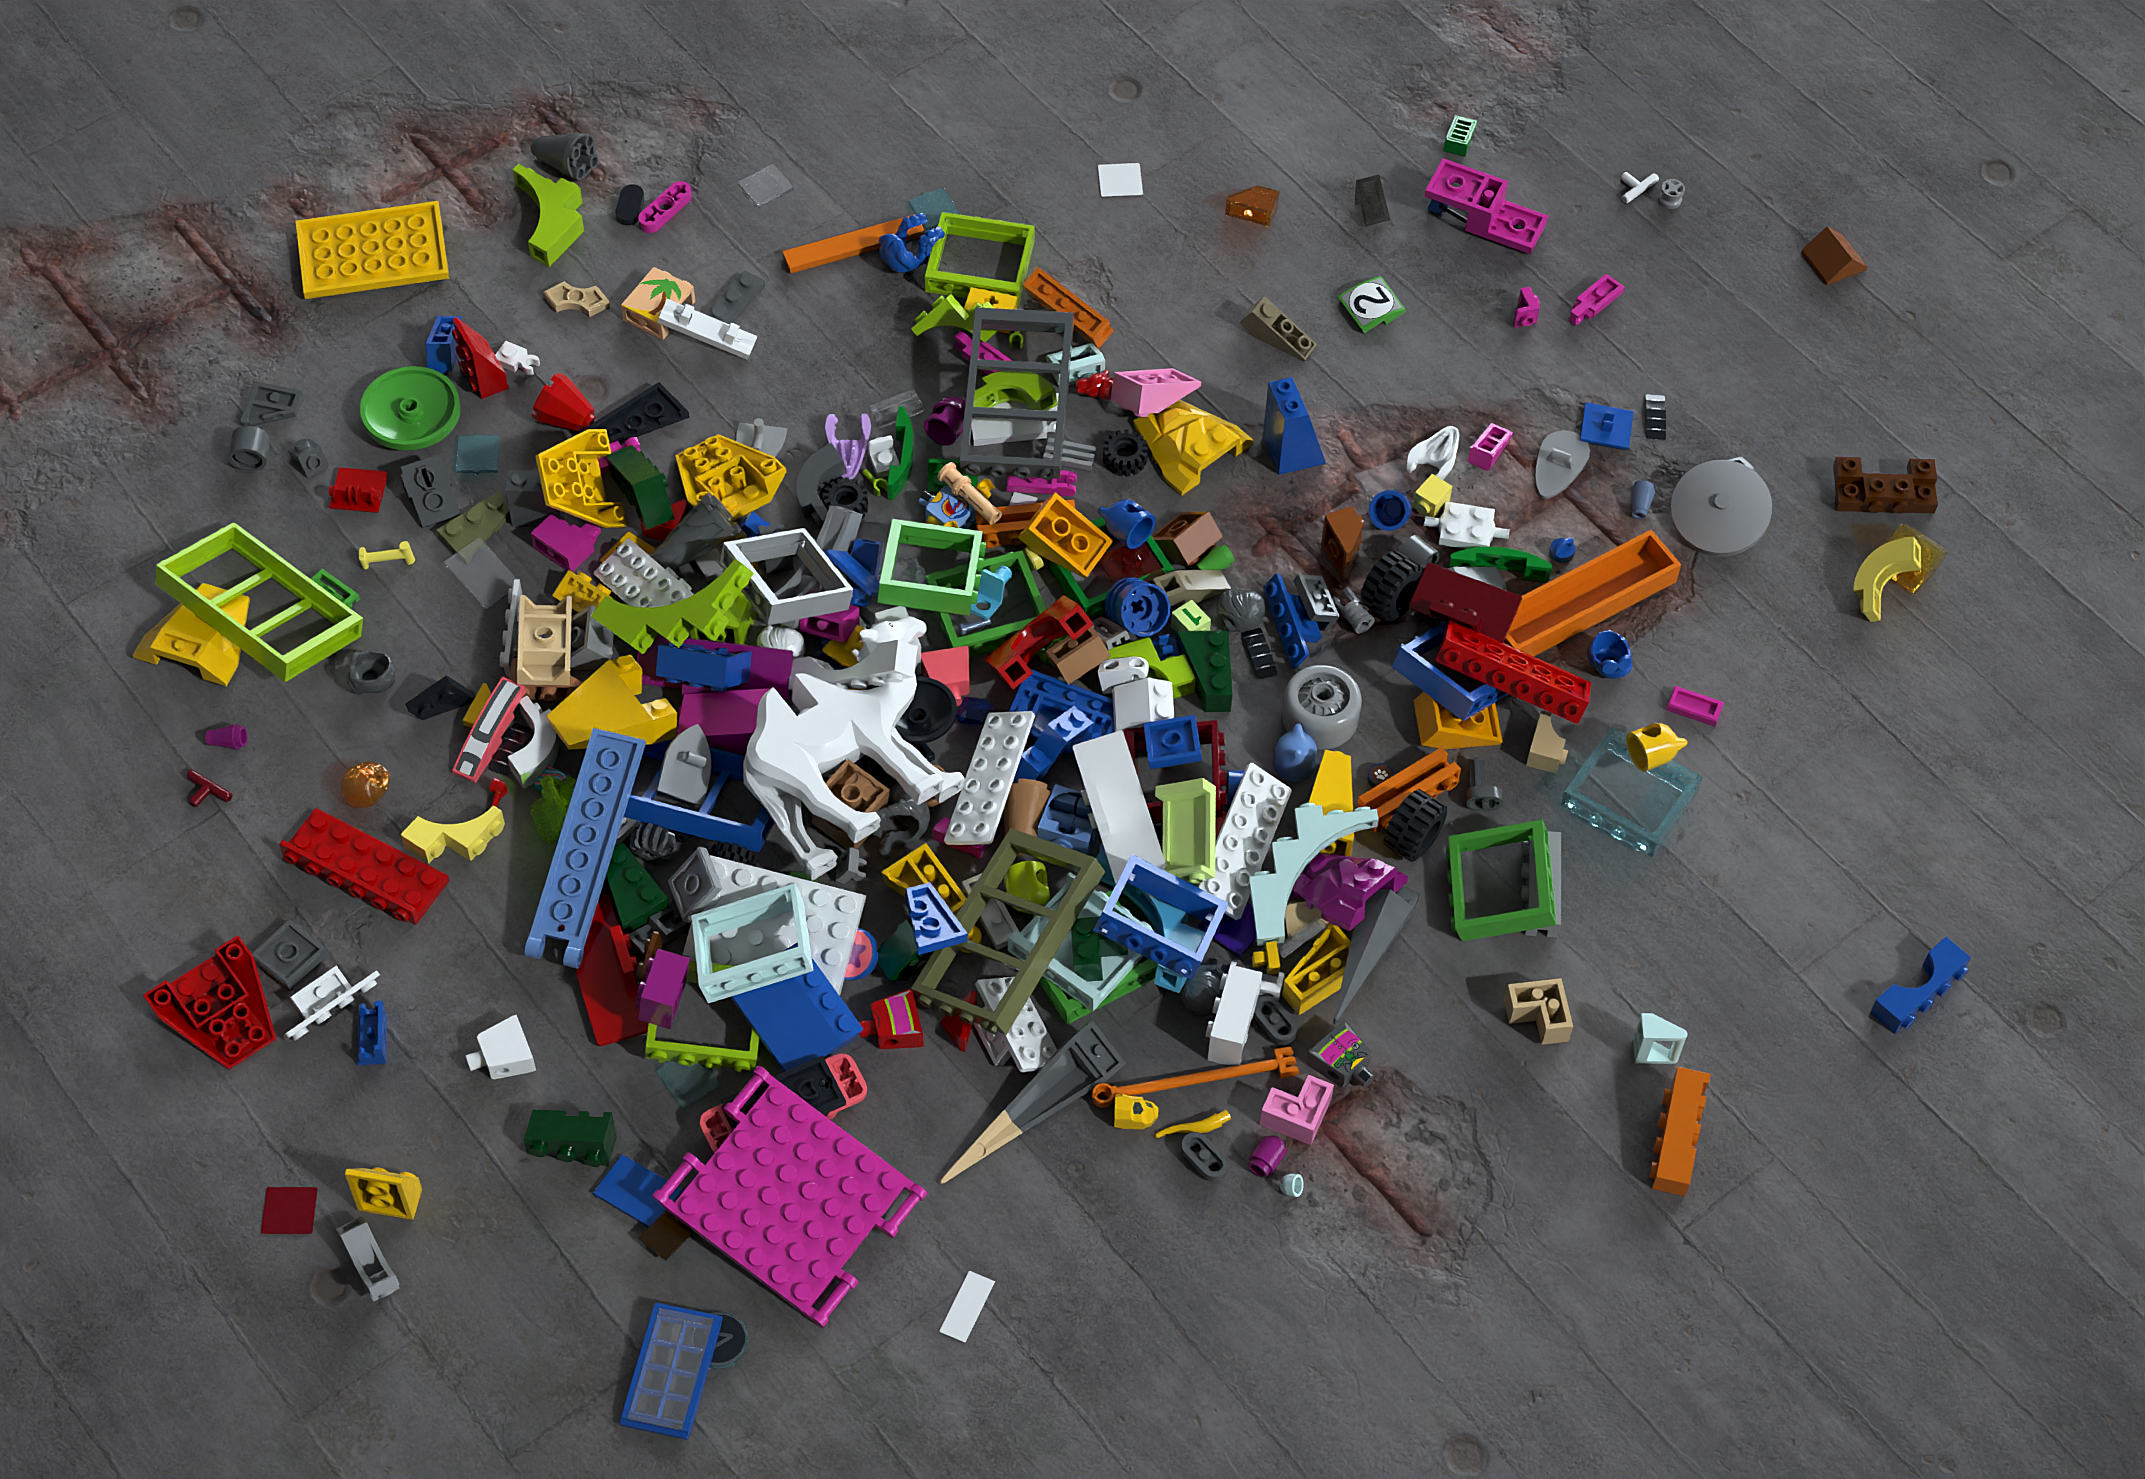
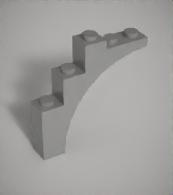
M830 506L816 540L817 545L823 552L826 550L847 551L851 555L863 514L840 506ZM803 563L787 584L774 593L778 600L824 592L826 590ZM833 563V565H834L840 572H843L837 565H835V564ZM752 606V607H751V610L754 611V612H757V611L754 609V607ZM800 619L780 623V627L800 629Z

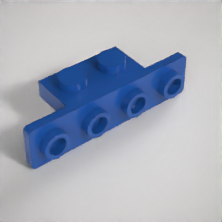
M1274 574L1263 586V591L1290 666L1296 669L1309 656L1305 641L1317 643L1322 638L1317 621H1310L1300 595L1288 594L1281 575Z

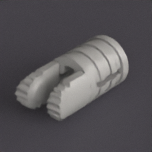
M1347 586L1343 591L1351 602L1344 607L1338 598L1334 597L1332 600L1338 611L1354 628V631L1360 634L1367 631L1374 624L1375 619Z

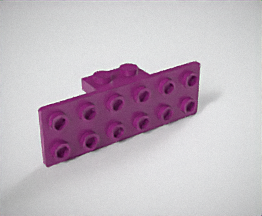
M660 634L657 635L652 645L644 654L638 651L637 663L642 668V684L682 689L683 695L720 692L711 690V686L692 687L688 685L687 681L672 683L665 681L666 677L656 676L658 645L669 642ZM687 638L683 642L686 644L703 645L705 649L719 651V648H728L727 653L732 654L742 653L744 650L752 651L749 682L729 687L727 691L774 687L784 701L789 700L790 690L788 687L794 653L792 650Z

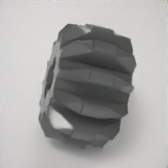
M642 823L635 827L634 832H632L629 845L631 851L637 854L639 858H644L646 861L651 860L655 863L658 861L666 862L674 853L676 839L675 835L669 832L667 828L651 823L647 825Z

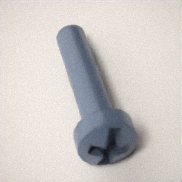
M990 618L988 620L983 619L966 625L961 623L958 624V630L961 635H964L968 630L991 624Z

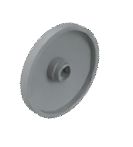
M1730 460L1708 461L1690 469L1677 483L1671 499V518L1678 535L1693 549L1712 556L1736 555L1753 547L1765 534L1772 514L1771 495L1763 479L1746 465Z

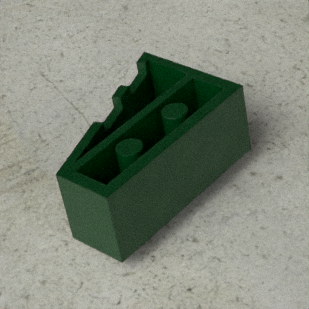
M623 842L614 847L605 879L624 935L647 925L650 916L669 907L668 897Z

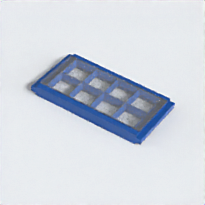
M655 1303L621 1415V1426L688 1440L721 1329L722 1316Z

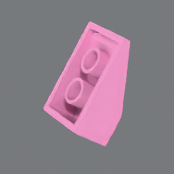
M1173 368L1114 372L1111 401L1119 404L1121 409L1133 411L1136 416L1147 417L1149 413H1159L1201 387V381Z

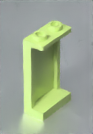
M1204 778L1156 786L1155 796L1163 801V857L1167 866L1165 871L1194 884L1204 883L1205 879L1215 878L1216 786Z

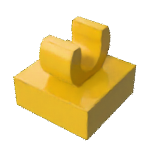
M1277 941L1266 942L1263 951L1253 952L1251 957L1252 965L1254 968L1266 966L1267 975L1278 974L1280 962Z

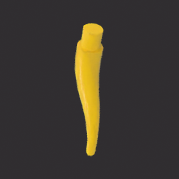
M1224 1110L1201 1121L1168 1127L1156 1133L1155 1137L1160 1138L1166 1134L1210 1132L1222 1127V1124L1231 1120L1229 1112Z

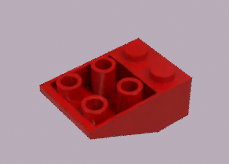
M458 317L454 318V329L451 332L455 342L458 344L455 346L456 353L460 359L458 365L462 374L468 375V383L473 392L477 391L481 399L509 389L506 373L487 340Z

